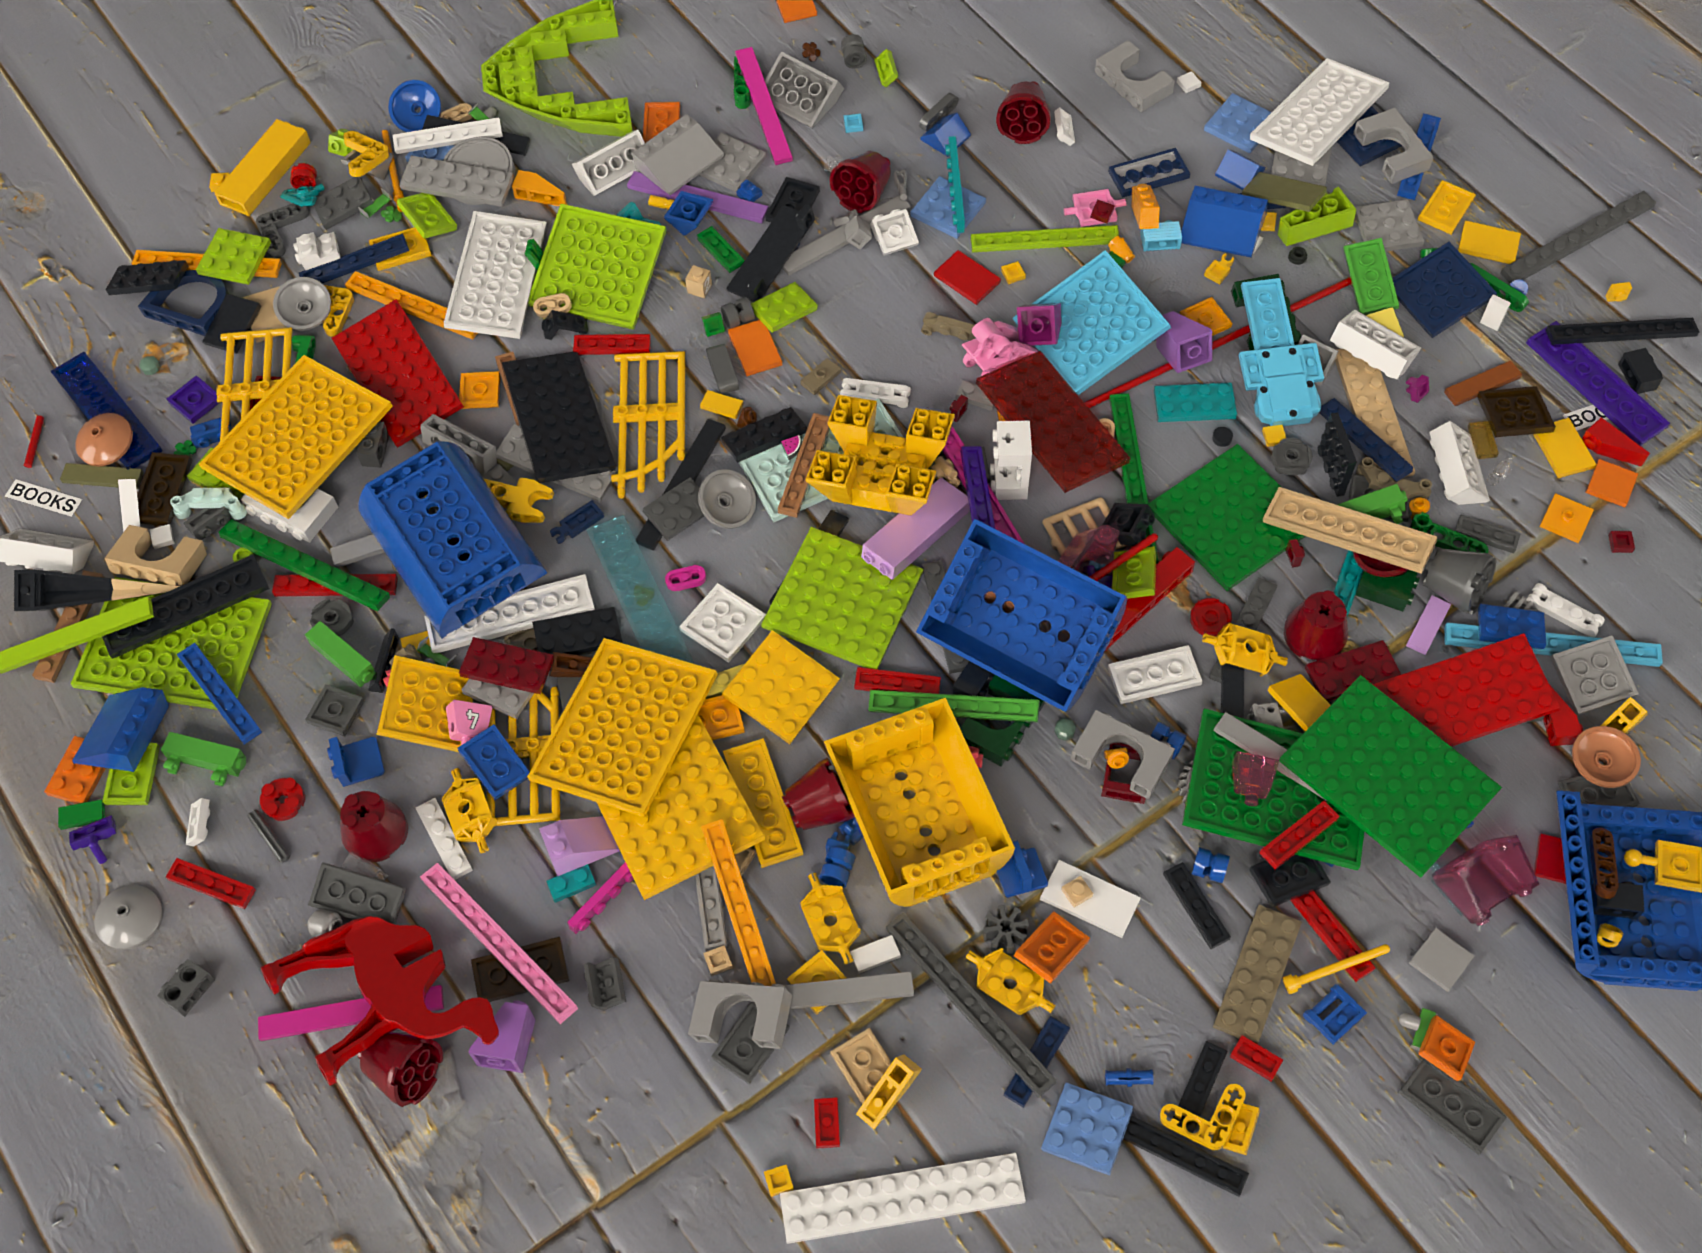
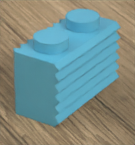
M1167 220L1159 222V228L1141 229V241L1143 251L1145 252L1150 250H1175L1181 247L1182 233L1179 221Z

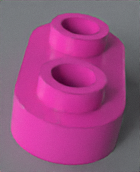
M699 565L671 570L665 576L666 586L671 591L698 587L706 581L705 570Z

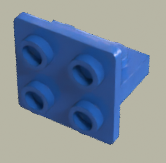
M1018 840L1013 841L1015 850L1012 857L1000 870H997L998 878L1007 898L1048 886L1047 878L1035 848L1025 850V848H1020Z

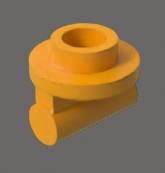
M1418 497L1410 501L1411 519L1413 520L1416 514L1427 513L1430 510V502L1427 499Z
M1126 748L1104 750V757L1111 768H1122L1129 761Z

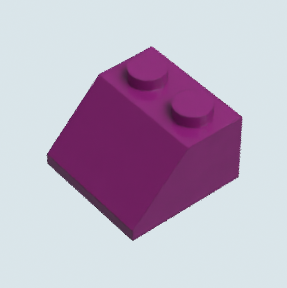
M1061 303L1030 304L1017 307L1020 343L1029 346L1058 343L1062 324Z

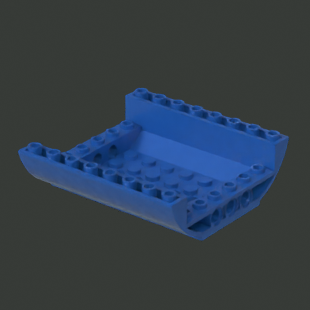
M1556 791L1574 958L1578 972L1587 978L1603 982L1605 985L1687 991L1702 990V893L1655 885V866L1640 864L1637 867H1631L1624 861V854L1629 849H1637L1642 855L1655 857V843L1657 840L1702 847V812L1581 804L1580 792ZM1604 828L1613 835L1618 883L1628 881L1633 882L1635 885L1643 886L1644 912L1641 916L1647 918L1649 921L1648 926L1642 925L1639 919L1594 914L1591 885L1594 882L1589 844L1590 836L1594 829ZM1598 852L1600 856L1608 857L1605 853ZM1600 868V869H1599L1600 871H1602V872H1604V873H1608V874L1610 873V872H1609L1608 870H1606V869H1603V868ZM1633 874H1639L1643 878V883H1638L1634 880ZM1601 924H1610L1623 931L1622 939L1616 947H1604L1597 942L1598 929ZM1645 937L1651 941L1652 947L1644 946L1641 942V938ZM1602 938L1604 941L1612 942L1608 939Z

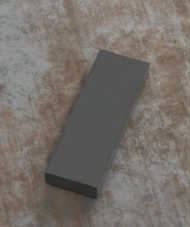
M1460 515L1455 531L1513 554L1516 551L1521 535L1520 533L1464 515Z

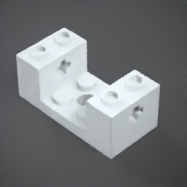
M997 421V427L992 432L993 442H997V446L993 448L994 464H990V476L994 475V480H991V490L995 492L998 500L1027 499L1032 459L1030 421Z

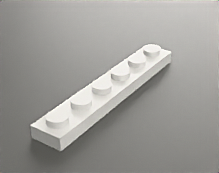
M500 118L394 134L393 142L396 154L455 145L473 137L498 138L503 137Z

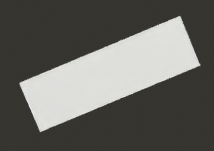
M136 479L118 480L123 532L129 525L140 527Z

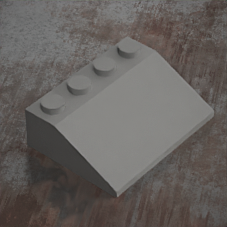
M782 51L765 79L774 108L812 129L836 104L844 90V87L838 80Z
M686 114L632 152L635 168L667 194L671 195L724 157V153L700 124Z

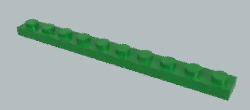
M1129 393L1110 395L1109 402L1112 420L1115 424L1114 432L1126 502L1149 505ZM1149 525L1147 528L1146 537L1154 533L1152 525ZM1154 542V543H1152L1151 545H1149L1148 547H1154V546H1155V549H1156V543ZM1156 549V564H1158L1157 549Z
M231 519L218 532L220 538L245 548L377 612L390 599L389 592Z

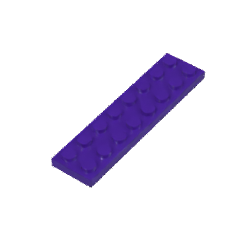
M1555 321V322H1553V323L1550 324V325H1560V324H1559L1557 321ZM1546 328L1527 340L1526 344L1640 446L1667 429L1670 425V422L1582 343L1551 345Z

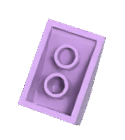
M603 816L559 820L539 828L557 876L620 851Z

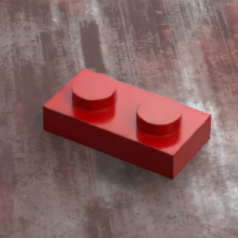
M1241 1035L1230 1055V1058L1272 1082L1283 1062V1059Z
M838 1098L814 1099L816 1148L840 1147Z

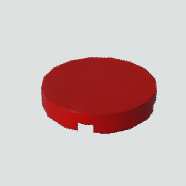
M1216 598L1199 600L1190 613V623L1194 630L1201 635L1206 633L1217 636L1223 626L1232 622L1230 608L1227 604L1219 602Z

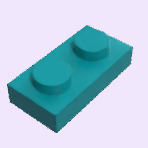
M588 864L546 881L555 903L597 886Z

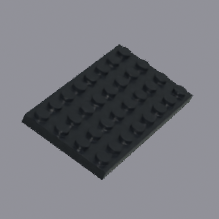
M566 352L502 362V370L538 483L616 471V465L578 352Z

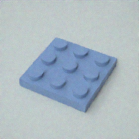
M1232 93L1206 123L1204 131L1250 154L1259 144L1250 140V133L1272 112Z
M939 176L911 210V217L958 239L962 233H957L956 225H953L952 214H955V211H951V200L954 199L950 197L949 186H952V183H948L947 179ZM961 186L966 228L985 205L986 198Z
M1065 1083L1041 1149L1049 1154L1110 1176L1134 1108L1129 1104Z

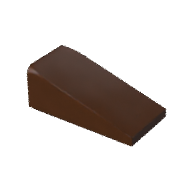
M553 652L554 660L549 676L583 677L593 657Z

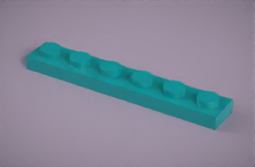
M956 136L949 137V143L945 144L946 156L949 155V158H947V169H950L951 172H948V183H952V186H949L950 197L954 199L951 200V211H955V214H952L953 225H956L957 233H964L965 217Z

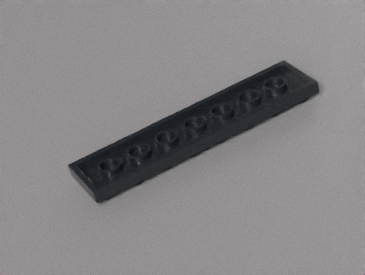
M254 554L151 599L154 613L153 618L104 635L102 638L110 657L114 659L270 588Z

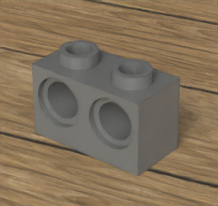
M378 422L359 443L356 454L362 466L382 467L389 440L388 430L384 422Z
M187 959L185 963L176 969L174 976L169 982H166L161 987L157 997L185 1017L215 979L208 972ZM196 974L193 980L188 981L191 975ZM181 992L180 996L173 1000L174 995Z

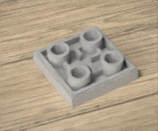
M1435 928L1409 964L1448 992L1475 956Z

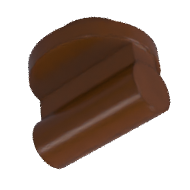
M742 408L737 427L743 428L757 421V414L753 408Z

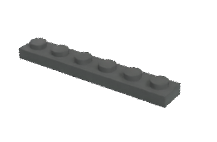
M942 560L922 564L930 601L934 598L945 576ZM943 647L949 674L962 672L969 660Z
M1258 577L1235 625L1256 631L1278 585ZM1217 659L1209 678L1221 683V665Z

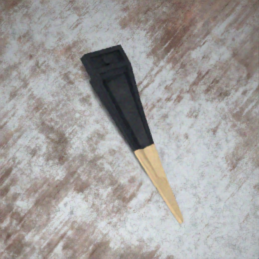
M35 569L14 570V611H46L161 594L180 586Z

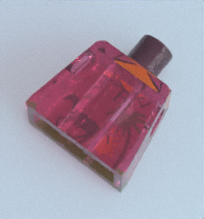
M1237 751L1232 761L1234 792L1245 795L1244 803L1246 805L1257 806L1259 798L1266 799L1271 790L1279 760Z

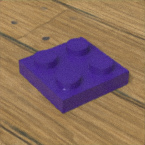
M197 375L166 399L173 408L192 424L220 403L217 402L216 391Z

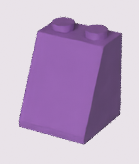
M1174 311L1162 315L1168 321L1171 328L1156 338V347L1177 373L1212 361V330Z
M514 1000L513 1003L505 1002L494 1016L499 1029V1036L494 1043L490 1045L483 1044L482 1039L478 1037L469 1048L468 1053L477 1066L518 1073L523 1072L536 1019L525 1002Z

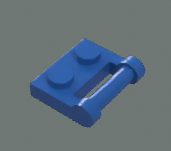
M1335 984L1320 1002L1312 1009H1307L1303 1013V1017L1307 1022L1313 1024L1334 1045L1367 1012L1339 985ZM1336 999H1340L1342 1003L1322 1021L1318 1016Z

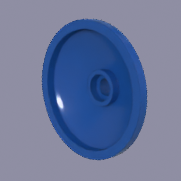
M409 80L400 84L391 94L388 105L389 114L393 123L404 132L422 130L427 115L440 117L441 100L436 90L428 83L420 80ZM420 107L421 111L417 113L416 109Z

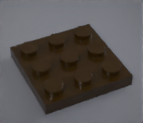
M1537 386L1479 391L1477 398L1495 438L1551 433L1555 430L1556 426Z

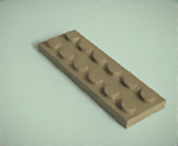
M1258 905L1213 1028L1239 1039L1243 1035L1254 1043H1259L1302 921Z

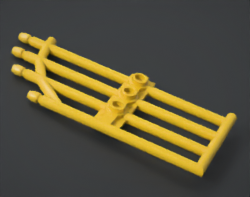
M292 327L221 334V340L227 341L224 384L218 385L216 392L217 402H223L220 441L229 433L231 402L242 400V420L250 411V400L262 399L279 381L271 380L274 336H284L282 377L290 370ZM265 337L263 381L251 382L254 338ZM246 339L244 379L242 383L232 384L235 340Z
M685 351L614 355L615 362H620L619 406H613V423H619L618 474H612L611 481L618 482L617 495L620 499L625 496L626 480L637 477L638 492L643 493L645 490V475L657 468L658 481L663 482L665 479V462L676 450L678 451V460L683 461L685 458ZM678 359L677 403H666V360ZM648 360H659L658 404H647ZM628 361H640L639 405H627ZM677 420V439L665 451L666 421ZM658 421V456L656 460L646 465V422ZM638 422V469L626 472L627 423Z
M557 687L551 688L550 699L541 692V695L534 693L529 700V737L517 738V719L508 715V739L505 740L519 758H530V771L550 736H538V700L550 711L552 733L559 720V691ZM492 708L488 728L493 724L495 725L494 708ZM530 781V815L517 816L516 786L508 792V816L496 817L498 822L495 826L561 820L560 790L551 788L552 813L539 814L538 783ZM487 791L486 799L495 818V800Z

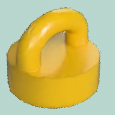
M1603 923L1598 929L1597 942L1604 947H1616L1622 939L1623 931L1613 925ZM1602 938L1608 939L1612 942L1604 941Z

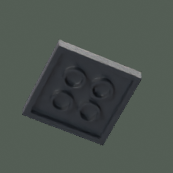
M1337 412L1330 414L1328 422L1325 424V431L1321 436L1320 445H1318V454L1323 458L1324 471L1330 477V487L1335 491L1336 496L1339 497L1345 495L1357 461Z

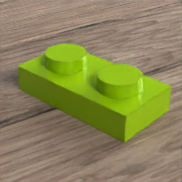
M885 49L874 60L881 84L888 87L899 76L892 52Z

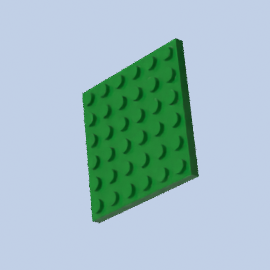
M1238 444L1149 503L1155 518L1226 591H1229L1286 551L1289 540L1297 539L1299 542L1306 537L1263 522V517L1278 488L1281 486Z

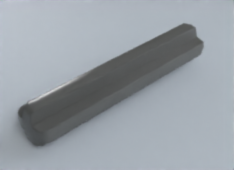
M253 810L249 813V820L279 862L284 863L290 858L289 853L259 811Z

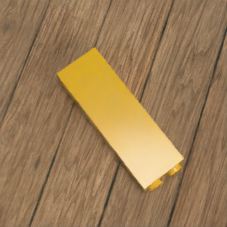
M276 119L214 193L219 204L250 216L311 142L307 131L302 127H296L289 122Z

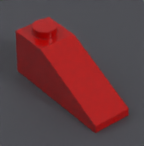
M1602 417L1586 430L1582 438L1585 446L1596 454L1637 466H1642L1650 455L1647 450Z
M1551 687L1560 706V711L1545 715L1543 718L1550 746L1573 745L1577 737L1583 732V726L1579 723L1578 717Z

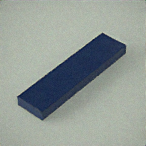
M1052 1016L1049 1017L1030 1049V1052L1046 1069L1070 1031L1069 1026ZM1016 1073L1003 1096L1024 1108L1033 1091Z

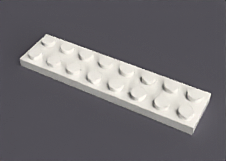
M583 574L519 591L459 629L447 634L443 639H441L428 617H424L431 650L433 653H441L470 645L473 637L490 640L533 628L532 622L594 611L595 609L586 575Z

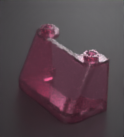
M1102 525L1079 532L1074 536L1058 562L1077 571L1086 557L1095 562L1100 557L1110 559L1115 551L1120 531L1109 525Z
M1517 835L1481 842L1431 875L1435 884L1471 924L1476 923L1477 926L1488 923L1490 921L1489 918L1492 916L1491 909L1510 896L1518 894L1519 897L1527 896L1532 893L1533 888L1539 885Z

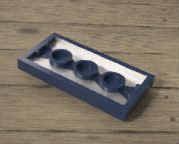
M1176 148L1113 165L1108 170L1122 198L1132 195V186H1137L1138 184L1151 185V188L1154 189L1190 178V172Z

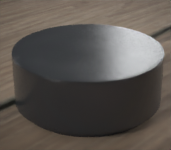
M1218 427L1213 432L1212 440L1217 446L1226 447L1231 444L1233 433L1227 427Z

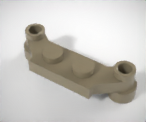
M932 312L925 313L923 318L924 324L921 329L923 334L929 336L932 332L937 331L943 335L958 337L961 340L971 341L976 339L972 334L974 324L936 315Z
M1364 457L1356 469V475L1364 476L1369 483V488L1376 491L1398 484L1400 490L1405 491L1407 499L1421 497L1428 500L1431 494L1432 482L1430 480L1422 479L1420 482H1413L1402 478L1396 482L1384 470L1376 468L1373 459L1370 457Z

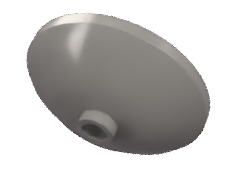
M298 277L288 280L280 286L274 296L273 308L279 321L286 327H292L293 330L299 331L310 330L319 326L328 317L331 310V297L326 287L319 281L309 277Z
M723 469L709 474L702 481L698 491V502L702 513L711 523L721 528L733 529L742 526L752 517L756 507V496L752 485L743 475L733 470ZM720 500H723L725 505H722Z
M128 885L114 890L103 899L95 913L94 927L97 936L107 946L119 950L132 949L144 944L156 933L161 924L163 916L161 901L153 891L144 886ZM126 909L125 913L120 914L122 910Z

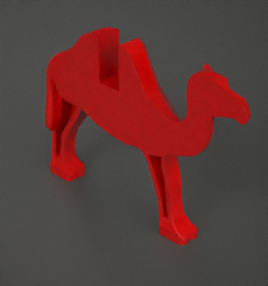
M372 916L354 919L334 930L311 938L304 943L301 950L260 967L266 983L275 995L280 993L287 978L310 969L354 966L359 989L363 997L371 1005V1008L366 1017L340 1042L315 1056L317 1065L329 1086L337 1082V1074L340 1067L350 1058L369 1048L379 1037L397 1029L418 1038L434 1039L451 1034L461 1028H466L482 1039V1043L486 1045L493 1044L499 1036V1029L494 1019L493 1009L490 1002L485 998H470L442 1013H433L427 1009L425 1005L426 994L435 980L444 971L446 964L443 953L439 949L405 968L402 967L434 949L431 935L421 926L396 925Z

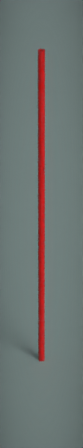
M1348 277L1291 304V313L1351 285V278ZM1249 325L1213 341L1212 350L1250 333ZM1168 362L1035 425V430L1039 433L1066 420L1071 414H1079L1108 400L1110 395L1121 394L1172 370L1173 367Z

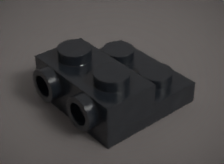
M1114 503L1098 535L1101 539L1118 540L1121 545L1135 546L1146 538V530L1149 525L1154 524L1155 515L1148 504Z

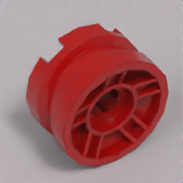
M298 163V166L294 165L292 167L290 183L294 188L316 186L317 171L313 166L306 163Z

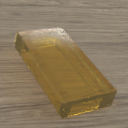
M1488 421L1469 423L1468 429L1477 458H1497L1499 452Z

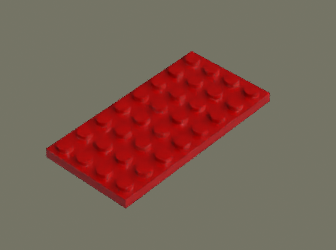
M397 299L332 337L333 342L358 384L391 402L393 407L385 414L381 422L385 423L388 434L397 448L420 435L421 424L433 414L446 419L464 408Z
M1524 633L1373 684L1451 747L1560 711L1556 697Z

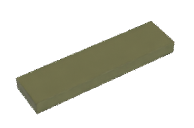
M66 463L60 480L62 483L119 488L118 480L136 479V489H139L144 472L142 469L97 467Z

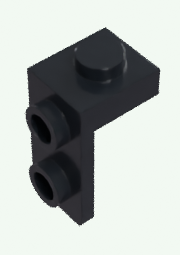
M551 310L547 318L542 322L545 339L552 340L559 329L587 334V319L578 315Z

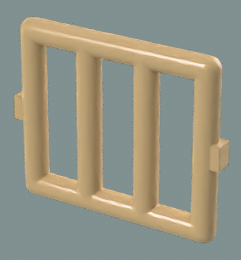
M1101 497L1045 518L1042 521L1051 538L1053 549L1058 550L1064 563L1070 568L1127 546L1121 545L1118 540L1108 544L1105 539H1101L1098 535L1099 528L1088 510L1099 506L1106 518L1110 509ZM1081 513L1100 548L1089 551L1070 517ZM1063 520L1082 555L1074 558L1070 557L1052 524Z

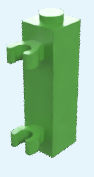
M1398 484L1337 505L1380 519L1391 516L1393 522L1398 524L1403 522L1401 516H1403L1402 512L1406 511L1405 502L1408 499L1405 491H1401Z
M321 621L305 634L313 648L359 687L371 681L376 674L368 660Z
M169 732L161 748V752L167 758L163 767L168 769V773L176 775L180 762L213 770L211 780L215 781V785L222 787L226 782L227 774L238 777L240 771L246 765V756L241 749L174 732Z

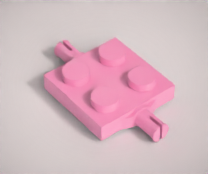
M1109 189L1073 194L1074 207L1064 208V215L1075 214L1079 219L1081 227L1103 224L1104 222L1090 218L1098 199L1115 205L1109 222H1116L1118 216L1115 208L1126 206L1125 198L1114 200L1110 195Z

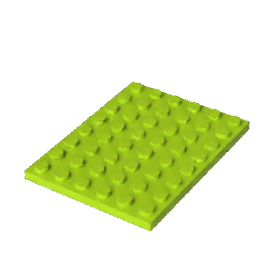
M115 577V578H114V579H119V580L146 582V581L125 579V578H119V577ZM164 593L154 594V595H147V596H148L150 599H153V598H155V597H157V596H159V595H162V594H164ZM147 596L104 602L100 614ZM248 598L114 659L110 657L102 637L88 641L70 684L73 688L110 694L142 687L163 690L169 703L218 710L177 654L195 643L236 698H238L272 603L268 599Z

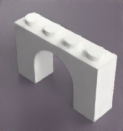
M319 489L313 493L308 501L290 519L283 517L246 494L241 499L249 515H256L266 524L272 523L280 531H287L300 541L303 539L309 543L338 509L334 497Z

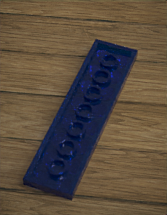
M85 352L78 354L51 371L52 375L88 421L103 413H115L123 416L130 423L133 431L132 442L127 452L119 459L127 470L130 468L135 469L148 461L152 452L161 453L163 451Z

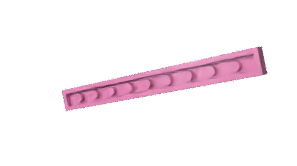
M438 863L420 876L424 884L559 1024H562L578 1010L577 1005Z

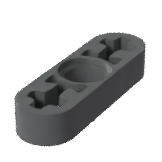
M952 93L945 95L921 118L919 127L928 131L942 117L947 116L955 109L959 98Z

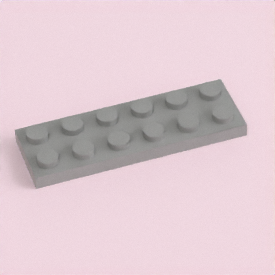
M411 156L399 186L403 190L503 207L514 175L511 172Z
M513 424L497 449L496 457L534 474L521 428ZM616 467V471H607L552 482L601 502L613 483L611 475L618 474V467Z

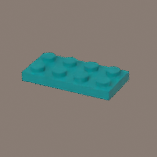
M1232 383L1154 386L1158 422L1236 419L1237 417Z

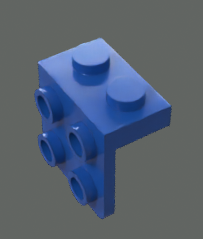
M337 737L329 739L330 747L327 748L330 760L334 762V766H331L334 779H339L343 787L375 778L385 773L379 744L375 737L343 746Z

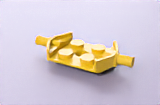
M1228 623L1223 626L1217 636L1205 633L1202 637V642L1214 646L1220 665L1228 663L1261 673L1259 676L1262 677L1269 672L1274 663L1286 666L1288 663L1287 657L1279 656L1278 652L1275 651L1271 636L1262 632ZM1246 643L1251 646L1252 652L1247 650Z
M455 768L454 771L451 770L454 782H452V786L442 797L454 836L460 842H476L480 853H486V851H489L485 839L498 820L491 813L481 781L478 778L463 779L460 769ZM469 803L468 811L466 813H463L462 809L464 805Z
M813 873V877L812 874L808 875L812 890L800 902V905L820 951L838 952L841 954L844 964H848V960L850 963L853 962L849 947L859 937L861 930L858 928L842 886L822 885L817 873ZM828 916H833L837 919V922L829 926L825 924L824 920Z
M1003 948L985 957H980L972 950L966 955V959L977 965V988L1011 1011L1022 1015L1039 1006L1050 1013L1054 1010L1056 1005L1043 996L1044 978L1004 953ZM1007 979H1012L1016 982V987L1008 989L1003 983Z

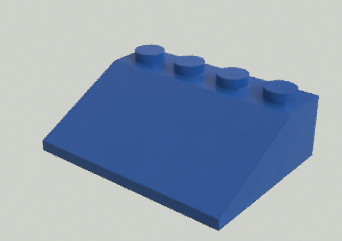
M1195 186L1189 200L1181 231V243L1252 258L1267 215L1268 200Z
M142 687L109 695L73 758V763L134 772L169 708L163 690Z

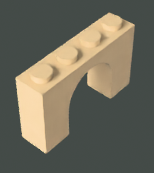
M129 525L106 555L105 560L109 571L114 574L126 575L166 585L182 586L189 582L207 553L202 540L183 537L176 549L166 558L157 561L143 560L141 558L152 544L150 534L147 528Z

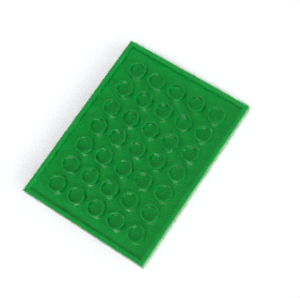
M1361 675L1279 759V762L1420 878L1423 877L1502 788Z
M1204 708L1201 714L1182 825L1265 847L1317 805L1325 801L1340 816L1339 819L1295 855L1358 871L1361 865L1364 831L1325 799L1214 732L1215 726L1224 713ZM1233 716L1287 750L1303 735V733ZM1232 761L1272 769L1273 774L1265 772V775L1262 776L1264 782L1268 781L1266 784H1263L1259 779L1250 777V785L1239 787L1241 785L1237 784L1241 783L1238 781H1242L1238 775V766H1232ZM1239 766L1240 777L1245 781L1246 776H1244V773L1242 775V771L1247 770V768ZM1256 771V772H1254V774L1260 775L1261 772H1260V771ZM1248 789H1250L1249 791L1251 792L1252 789V793L1257 796H1260V798L1255 799V797L1241 795L1239 793H1245L1246 791L1248 792ZM1246 797L1255 799V806L1246 805Z

